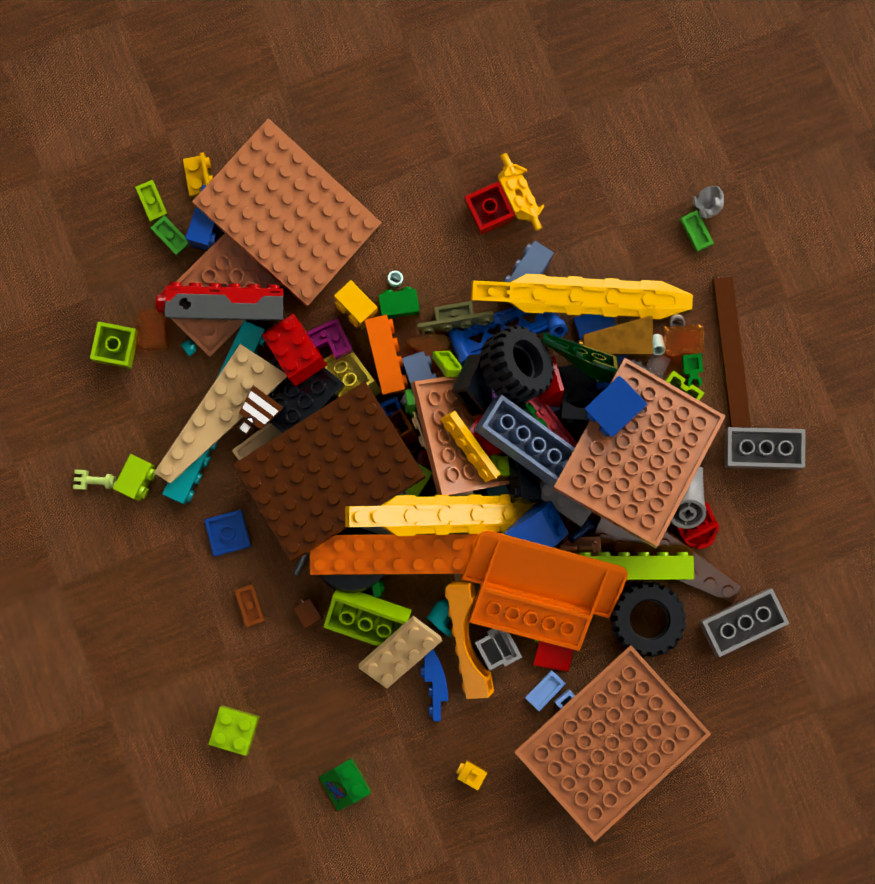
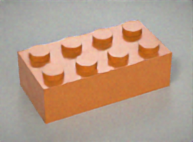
M387 314L366 319L365 324L383 398L387 399L404 395L405 389L408 388L406 374H401L404 366L401 356L397 357L396 353L399 352L397 337H392V334L395 333L392 319L388 320Z

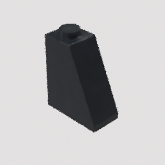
M480 354L467 356L452 388V392L472 416L483 415L490 404L491 388H489L486 378L484 379L482 375L483 369L480 367V362L482 361Z

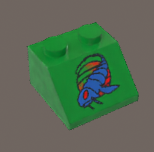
M353 757L319 776L337 811L354 804L372 792Z

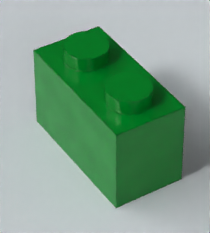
M412 287L401 288V291L397 292L384 290L382 294H378L381 315L387 314L388 319L420 314L417 291L412 289Z

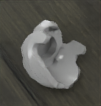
M709 186L699 192L697 199L696 196L693 197V205L699 209V216L701 218H711L723 209L724 194L720 187Z

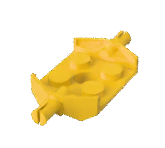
M504 153L500 156L504 167H502L503 170L498 174V179L516 217L528 222L531 221L535 231L543 228L538 220V215L541 213L544 205L538 207L534 196L530 192L527 181L522 175L527 172V169L511 163L508 153Z

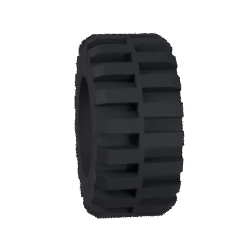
M509 326L488 338L483 344L480 353V359L482 360L480 367L483 369L482 375L484 379L486 378L487 385L494 390V394L497 396L503 395L514 404H523L548 390L553 379L554 367L551 365L552 358L548 354L547 346L543 345L541 338L536 337V333L529 331L525 327Z
M654 582L639 583L625 589L621 593L610 616L611 630L617 642L624 649L631 645L640 656L656 657L668 653L670 649H674L677 646V642L682 639L684 629L686 630L687 625L685 624L687 616L683 610L684 605L677 598L678 595L675 592H672L666 586ZM644 601L657 603L662 607L666 615V624L663 631L652 638L639 636L634 632L630 624V615L633 608Z

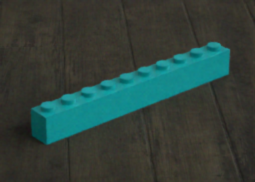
M244 320L218 376L240 344L259 356L258 350L266 342L262 337V334L266 332L265 329ZM219 440L192 463L174 482H168L163 495L185 505L187 502H191L195 493L193 492L195 484L199 485L203 474H201L202 469L208 466L211 460L210 452L212 449H216Z

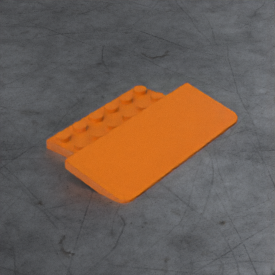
M486 530L478 535L461 577L463 580L481 584L468 619L469 623L580 651L593 614L610 618L622 593L628 573L624 567Z

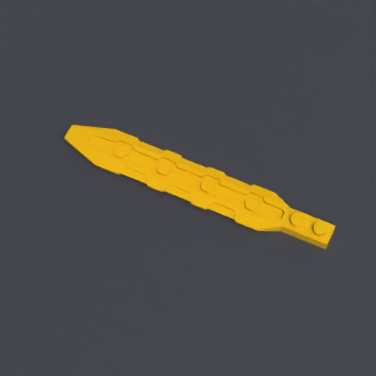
M525 274L511 282L471 281V300L509 302L524 313L543 314L544 312L566 313L567 315L595 314L603 315L604 317L635 316L639 318L653 316V319H662L692 309L693 302L692 294L663 281H621L614 278H605L604 280L585 279L578 276H568V278L548 277L541 274Z
M481 494L468 496L435 495L434 497L396 495L381 506H345V527L381 526L396 536H415L416 534L433 533L435 535H448L449 533L480 534L486 530L504 533L535 503L539 502L531 504L511 503L510 494H500V496H481Z

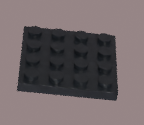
M274 357L270 364L284 372L279 362ZM325 367L297 386L287 377L275 390L267 395L283 407L269 422L283 433L331 403L344 389L345 384Z

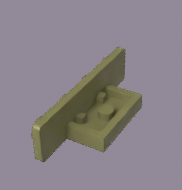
M472 301L434 307L436 321L419 323L417 328L419 334L430 335L435 331L442 330L443 332H448L458 327L469 328L476 324L488 325L494 321L493 311L474 314Z

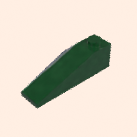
M545 332L543 333V343L596 382L610 383L617 373V356Z

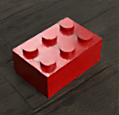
M294 314L262 334V337L288 379L295 386L327 366L312 339Z

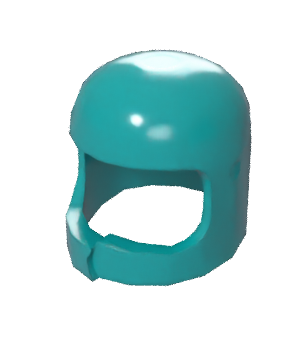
M442 599L435 604L427 619L450 637L452 630L448 629V623L452 618L448 614L449 602L447 599Z

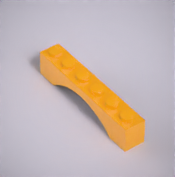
M460 580L452 581L446 586L445 597L449 602L448 614L452 618L453 623L452 635L456 640L455 652L459 656L460 661L459 672L463 678L462 690L466 694V699L489 698L494 692L492 675L477 657L469 635L468 619L477 596L474 582Z

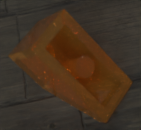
M432 333L410 338L407 340L406 345L418 353L424 351L425 356L429 355L431 361L435 363L432 359V353L434 351H448L451 343L448 342L449 338L445 335Z

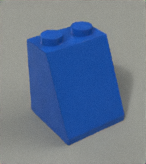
M618 376L585 408L587 411L585 415L593 423L597 421L601 425L599 429L606 437L609 435L614 437L649 404L622 376Z

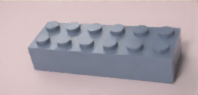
M503 395L492 400L474 429L479 435L552 487L555 485L574 450L572 445Z

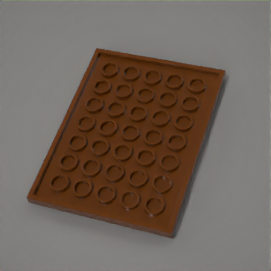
M365 381L233 464L291 562H294L348 528L345 527V506H381L426 478Z

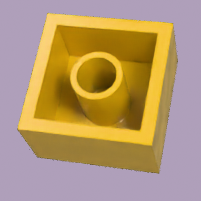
M352 280L334 295L336 308L342 314L347 313L349 321L356 328L359 326L361 329H364L366 327L365 320L374 318L379 314L378 307Z

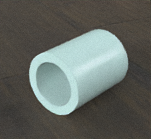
M654 334L653 354L662 355L665 353L663 336Z

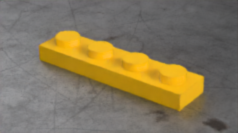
M456 411L446 414L440 419L444 424V428L450 432L456 444L463 450L468 461L474 465L479 476L485 482L496 479L501 474Z

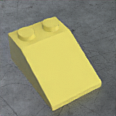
M354 352L337 360L334 354L324 359L327 363L325 368L345 384L338 397L364 381L374 396L382 392Z

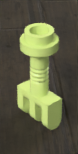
M74 470V474H81V477H74L73 481L81 482V485L75 484L73 489L87 490L88 484L105 485L106 489H111L116 483V476L112 474H107L106 477L88 476V470Z

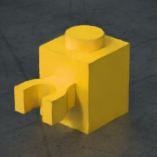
M467 760L465 764L461 762L456 771L458 780L476 790H479L487 775V771Z

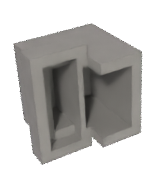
M491 629L487 631V636L474 642L489 671L501 664L507 666L522 658L508 632Z

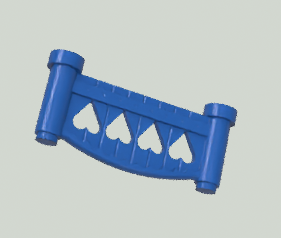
M513 307L494 313V321L488 325L476 324L463 331L453 328V330L448 332V338L458 362L463 367L467 356L480 354L483 344L488 338L493 336L487 332L489 329L501 326L500 331L507 328L505 326L506 323L517 319L519 320L518 326L528 328L529 331H533L536 335L548 331L549 334L561 338L568 331L567 325L564 320L560 319L558 313L555 312L537 313L535 322L531 323L522 318L530 316L532 313H524L518 308ZM483 333L481 343L469 339L471 336Z

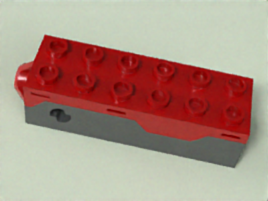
M170 282V286H165V290L156 297V312L164 313L166 319L282 321L283 288H279V285H267V288H260V284H248L247 288L240 287V284H228V287H221L220 283H209V287H203L201 283H189V286H182L181 282ZM187 300V303L191 304L188 309H183V306H179L180 302Z

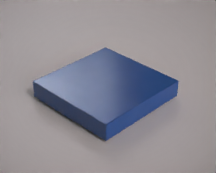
M242 510L204 519L213 557L251 547Z

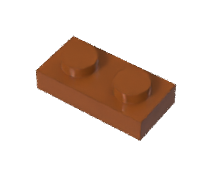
M254 584L234 590L245 626L249 627L264 622L265 619Z

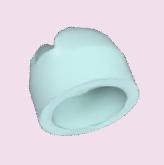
M399 271L390 272L387 279L391 287H399L402 284L403 275Z

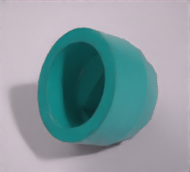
M186 340L180 344L189 357L197 350V345L194 344L193 340Z

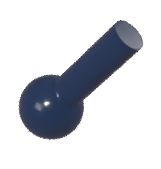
M587 518L582 527L571 534L568 540L574 543L585 533L594 532L597 528L596 521L593 518Z

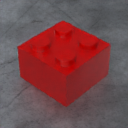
M500 181L473 192L464 198V203L480 235L515 219V213Z

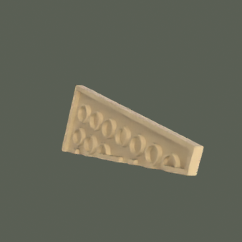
M240 344L154 473L169 483L174 482L192 463L199 459L203 453L244 418L239 414V411L253 385L268 395L282 381L286 380L287 375Z

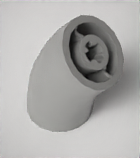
M702 467L698 468L671 520L678 528H694L699 526L706 517Z

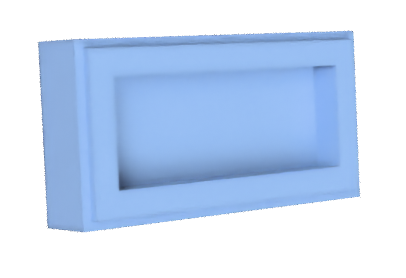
M551 670L525 699L540 711L566 683Z

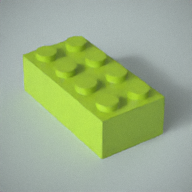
M336 590L332 597L324 628L379 646L409 620L412 610L362 592L348 593Z

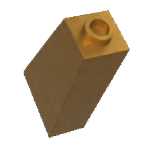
M653 316L584 334L578 344L617 357H651L653 355Z

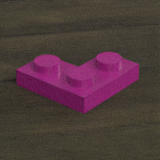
M338 318L307 332L317 349L329 344L336 360L353 352Z

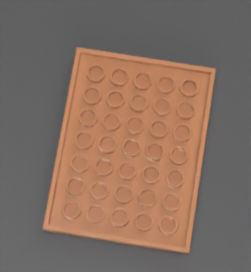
M269 118L192 201L193 205L306 307L382 223Z
M624 358L611 383L618 376H622L649 405L614 437L610 435L606 437L599 429L601 425L597 421L593 423L590 420L552 489L652 547L657 548L714 440L725 415Z
M630 645L514 752L595 842L704 742L711 733Z

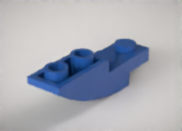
M432 649L423 657L425 666H421V678H425V682H433V685H429V697H433V705H429V717H433V721H441V701H448V689L442 665L434 649Z

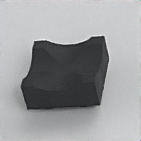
M573 364L558 367L564 387L562 403L573 405L594 400L598 396L593 378Z
M562 403L559 420L564 426L574 427L575 424H582V427L586 428L590 421L585 415L587 413L585 408H578L570 403Z

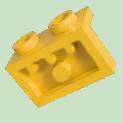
M204 152L200 153V156L183 159L190 197L198 196L202 186H207L213 179V175L209 176L208 170L211 168L210 158H206Z

